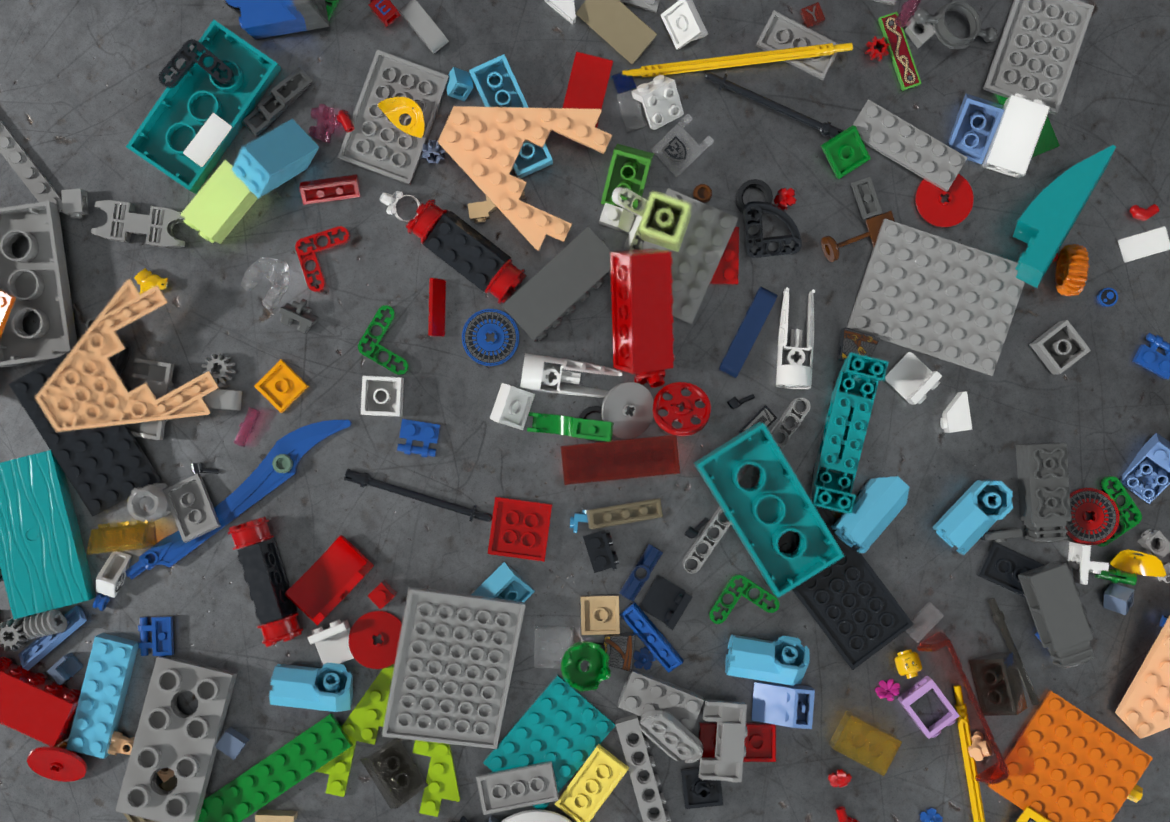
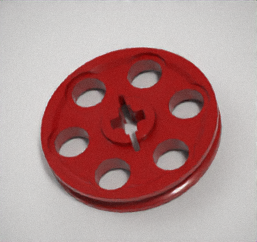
M687 382L668 384L654 398V419L658 426L669 434L676 436L696 434L706 426L710 418V400L706 393L694 384ZM685 389L689 390L691 392V395L683 396L681 394V391ZM671 394L673 399L665 400L663 395ZM701 401L705 404V407L697 408L695 403ZM681 406L684 407L683 411H679ZM664 409L669 414L667 416H660L658 411ZM696 417L701 420V423L696 425L690 420ZM677 421L683 426L676 429L672 426V423Z

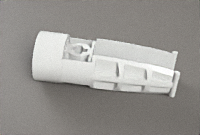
M787 287L783 291L784 296L778 336L776 387L786 389L811 388L814 349V289L808 294L805 348H802V330L791 329L790 347H786L789 288ZM782 351L789 352L785 357L787 365H782ZM808 352V366H803L802 364L805 361L804 353ZM794 354H796V357H799L797 362L791 359Z
M525 353L520 388L605 398L609 392L608 390L560 383L579 384L581 373L563 371L562 368L565 370L622 376V370L583 361ZM544 362L555 363V364L544 365ZM550 372H554L553 377H549Z

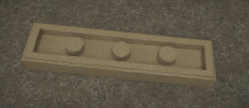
M660 498L586 510L589 529L663 517Z

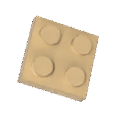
M619 595L581 596V635L620 634Z

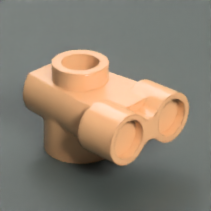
M114 731L108 754L115 756L118 753L130 755L135 737L128 738L122 736L123 733Z
M979 731L973 733L972 746H968L971 758L974 757L975 761H981L984 757L992 755L988 740L983 741L984 736Z

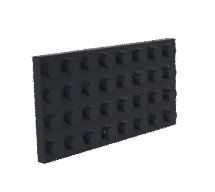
M70 350L9 383V385L93 517L129 498L134 488L153 485L161 479L127 424L56 432L35 397L72 351Z
M814 506L844 557L796 586L792 591L848 666L854 670L914 624L862 554L855 551L857 549L856 546L853 545L852 548L847 546L835 534L837 529L833 530L832 526L836 519L827 508ZM786 531L779 538L778 549L780 553L790 554L798 548L800 541L798 533Z

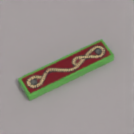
M894 12L879 17L878 22L883 37H885L884 40L886 44H890L888 51L901 90L905 91L921 85L922 83L898 13Z

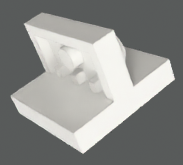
M679 0L660 15L676 50L683 48L693 40L701 39L708 35L693 0Z
M502 383L490 419L523 430L535 394Z
M1069 542L1067 566L1073 572L1075 583L1088 585L1089 572L1101 574V570L1108 571L1109 563L1090 559V545Z

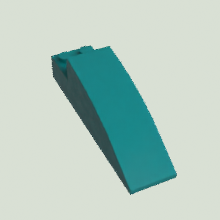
M1111 145L1069 168L1048 185L1028 206L1019 218L1013 237L1028 244L1026 251L1020 256L1019 263L1015 269L1018 271L1017 279L1036 288L1039 286L1109 165L1117 146Z

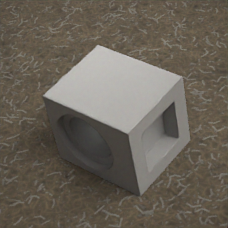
M914 16L906 23L907 28L904 30L905 35L917 49L935 34L933 26L929 22L918 24L915 22ZM915 27H920L922 34L917 33Z
M83 189L61 190L64 214L74 219L82 218V215H89L87 191Z
M1148 529L1141 534V538L1138 540L1139 544L1148 554L1156 556L1160 560L1170 552V542L1160 530ZM1156 538L1157 545L1153 548L1152 541Z

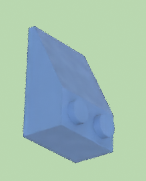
M965 94L947 146L966 156L967 160L982 164L1004 113L1003 105Z

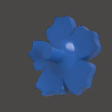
M643 647L640 649V652L636 650L634 652L633 659L636 660L634 666L640 669L644 667L646 671L650 670L652 662L656 659L651 652L649 653V649Z
M931 807L926 812L922 811L919 814L921 822H943V817L936 813L935 808Z

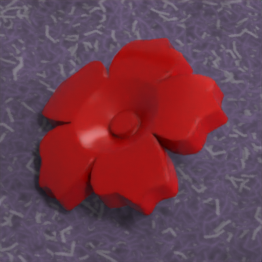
M781 188L778 190L779 195L775 196L774 202L782 210H787L788 205L796 204L797 199L794 198V189L789 188L787 190L786 188Z
M842 769L837 770V774L832 773L828 776L830 785L832 787L839 786L840 788L847 786L852 778L850 773L846 774Z

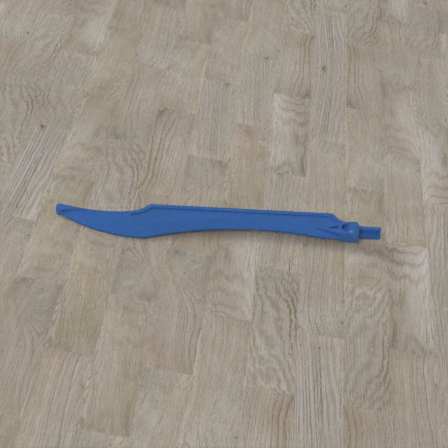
M350 420L321 421L301 427L279 439L253 473L232 494L214 507L221 525L220 527L187 543L183 542L179 531L163 538L140 555L139 561L125 571L127 577L133 580L146 569L151 570L156 565L172 567L295 475L299 461L310 449L325 438L350 427L352 422ZM279 454H286L292 458L293 467L287 473H278L273 468V459Z

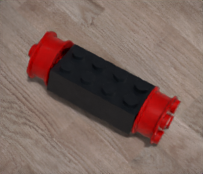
M434 199L427 201L426 204L422 203L416 210V213H418L416 217L412 218L406 225L408 233H413L419 237L421 243L480 290L495 296L499 304L505 303L516 292L515 288L527 277L524 274L525 270H520L513 265V260L509 255L455 213L438 207Z
M262 517L230 527V532L227 533L231 534L235 545L232 549H239L237 550L238 560L242 564L244 579L250 589V598L256 608L255 614L260 621L257 628H261L264 638L262 644L269 647L282 640L286 642L294 639L296 636L301 635V631L304 629L299 626L296 617L299 613L295 612L297 611L295 604L285 595V592L290 587L275 539L273 538L275 536L271 535L267 524L270 520Z

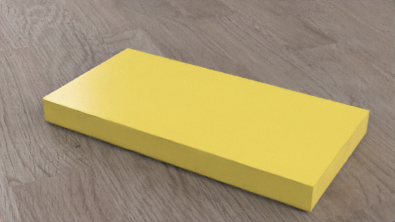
M598 744L554 805L576 822H590L626 774L629 767Z

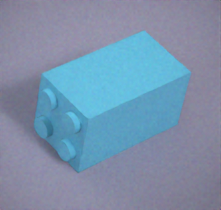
M291 119L243 146L232 171L252 193L260 198L305 171L319 146Z

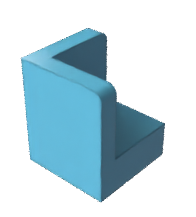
M453 67L448 74L447 94L450 97L465 101L474 88L471 75L467 71Z

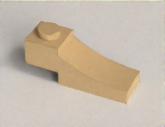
M523 191V193H522L520 199H525V192H524V191ZM487 196L486 201L469 203L470 221H474L475 224L485 223L486 219H490L489 215L498 208Z

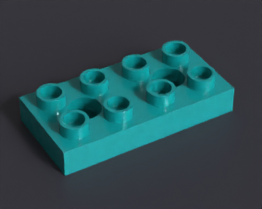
M756 423L694 462L700 475L776 597H781L844 557L764 423ZM746 464L757 466L760 472L759 481L752 488L740 487L737 481L739 470ZM786 531L797 532L800 540L798 548L790 554L780 553L778 549L779 537Z

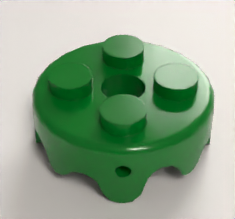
M589 641L574 643L566 650L562 657V676L571 687L579 691L596 690L603 680L611 676L609 656L596 643ZM586 660L588 667L582 671L580 665Z

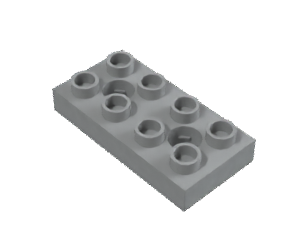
M50 201L0 208V289L16 297L0 338V367L2 368L52 361L72 350L77 345L58 204ZM24 235L29 240V250L24 257L18 259L12 253V243L18 239V236ZM34 311L38 314L41 323L39 330L34 335L29 336L23 330L22 322L29 312Z
M157 656L115 811L158 822H198L217 752L216 744L221 737L237 676L236 672L170 656ZM186 690L194 693L198 700L197 710L189 715L183 714L177 706L178 696ZM163 768L173 770L177 777V786L171 791H165L157 784V773Z

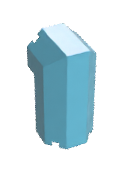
M898 476L869 479L859 490L860 494L854 501L852 513H843L833 524L832 529H837L835 534L847 546L852 548L854 545L858 547L855 551L865 553L906 505L909 486Z
M992 479L977 480L932 528L937 530L936 533L949 546H956L958 548L956 551L965 555L997 520H1002L1013 509V492L1002 481Z
M731 635L727 647L729 651L726 654L725 673L730 676L780 684H801L810 662L809 648L807 646L804 648L801 645L802 641L795 637L781 636L775 642Z
M327 662L323 665V668L277 664L271 678L273 691H270L269 694L270 705L331 712L351 710L353 701L352 674L347 672L343 664Z

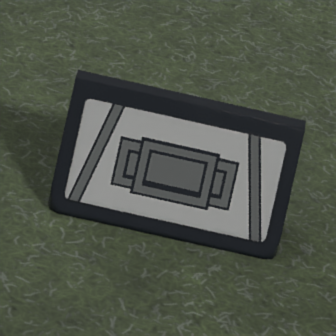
M764 404L737 432L740 434L758 422L764 423L768 428L777 417Z

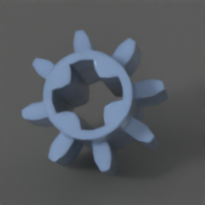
M429 140L427 145L423 144L422 158H426L428 163L438 164L440 159H445V150L440 146L438 140Z

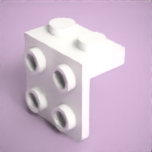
M659 75L653 81L637 86V89L631 91L633 99L642 102L649 127L653 130L668 124L684 114L675 80Z
M908 352L885 375V381L910 405L921 404L927 398L926 393L930 389L934 390L940 384L939 379L942 375L938 371H931L912 352Z
M338 619L329 623L330 626L323 629L321 626L311 631L312 634L307 637L310 644L315 643L323 665L327 662L341 664L354 658L348 643L351 630L348 620L341 622Z

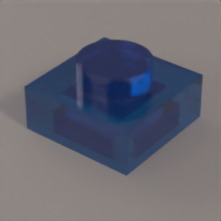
M622 72L611 76L618 95L636 89L632 76L623 75Z

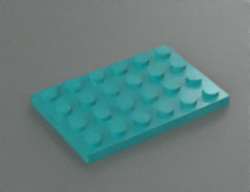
M557 675L499 742L497 749H493L483 761V764L493 772L552 761L559 793L616 724L576 689L571 687L562 677ZM550 802L533 806L537 810H544Z

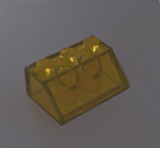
M136 520V524H129V521L117 522V526L111 527L110 523L98 524V528L91 529L87 555L154 546L157 544L155 522Z

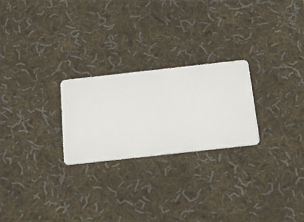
M212 113L183 154L200 167H203L232 129V126L215 113Z
M1165 226L1118 240L1125 263L1170 250V240Z

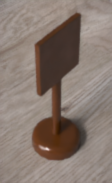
M892 210L865 220L869 232L840 243H836L835 239L831 236L823 237L821 245L828 261L834 262L839 259L840 247L869 236L874 247L883 219L895 222Z

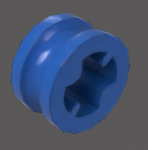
M98 593L93 602V608H99L100 611H104L109 603L110 596Z

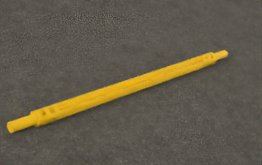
M833 43L647 65L641 66L638 69L622 70L623 78L637 76L646 78L834 55L836 52L852 51L853 44L833 45Z
M954 685L956 700L954 706L959 714L957 723L974 822H985L976 761L974 757L971 758L968 751V746H972V737L967 706L963 700L961 685Z

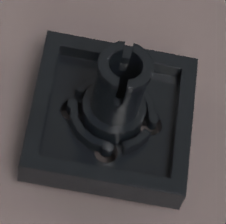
M699 767L681 769L685 809L723 805L721 780H702L699 777Z

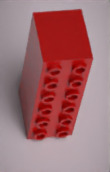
M650 248L610 252L613 368L632 374L672 369L674 362V317L672 314L673 277L671 265L673 259L671 251Z
M0 657V723L51 747H55L68 739L81 691L69 689L64 684L59 685L56 681L47 679V676L42 673L22 668V665L12 663L10 658Z

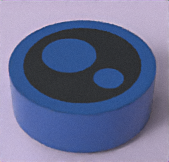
M1103 288L1097 294L1098 303L1104 307L1113 306L1118 300V294L1113 288Z

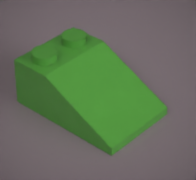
M617 143L613 151L601 204L605 205V203L620 207L612 200V193L618 187L627 188L642 197L654 153ZM621 193L620 197H621L623 200H627L628 198L622 196V193ZM637 199L633 202V209L638 207Z

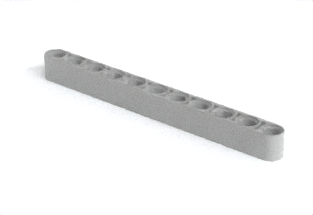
M806 398L794 399L770 432L773 439L776 433H782V442H776L781 451L811 408V404ZM798 401H802L805 404V408L801 412L796 408ZM789 416L794 419L792 427H787L785 424V420ZM748 465L737 480L740 487L744 480L750 481V488L758 483L760 473L757 475L753 473V465ZM720 506L682 561L684 569L689 573H696L700 570L731 525L729 520L725 522L720 520L719 516L723 512ZM712 527L718 529L716 537L709 536V530ZM701 543L707 544V551L704 553L698 552V545ZM695 559L697 562L696 566L692 569L688 568L687 561Z

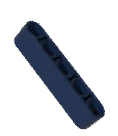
M760 286L718 370L734 378L738 376L778 297L777 294Z

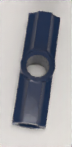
M648 544L619 593L625 598L634 601L644 583L649 579L650 573L663 552L655 546ZM639 568H645L646 575L644 577H638L636 575V570Z

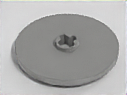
M620 383L607 393L603 401L601 410L602 420L614 422L612 435L622 439L635 438L645 432L653 420V397L649 390L639 383ZM627 407H630V408H631V409L629 410V412H630L629 414L625 413V412H627Z

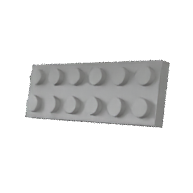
M869 99L853 123L864 144L944 191H948L967 160L966 156Z

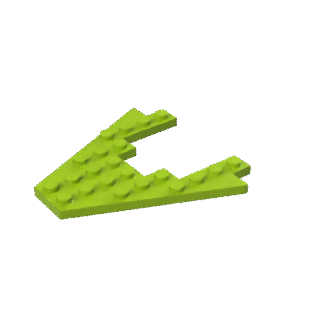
M395 663L381 670L341 728L353 746L315 771L329 774L326 794L340 797L345 796L357 741L376 744L379 727L384 725ZM415 740L412 753L431 757L419 813L438 817L442 799L460 802L461 798L451 746L445 743Z

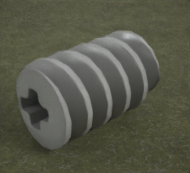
M56 609L29 615L23 621V634L26 639L31 640L62 633L67 628V620Z

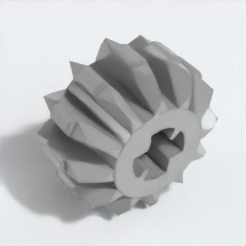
M212 353V359L209 357L205 358L208 365L202 364V367L210 371L217 385L219 382L225 385L226 379L230 381L233 379L229 374L236 373L235 370H231L235 363L230 362V356L225 357L224 353H219V355ZM218 366H222L220 372H216Z
M10 618L7 619V622L0 623V647L4 645V651L11 649L14 652L18 648L25 647L24 642L29 641V639H26L23 634L21 619L14 621Z

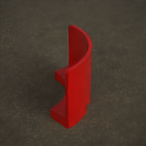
M340 535L324 554L285 592V595L318 626L370 572L374 565L343 535Z

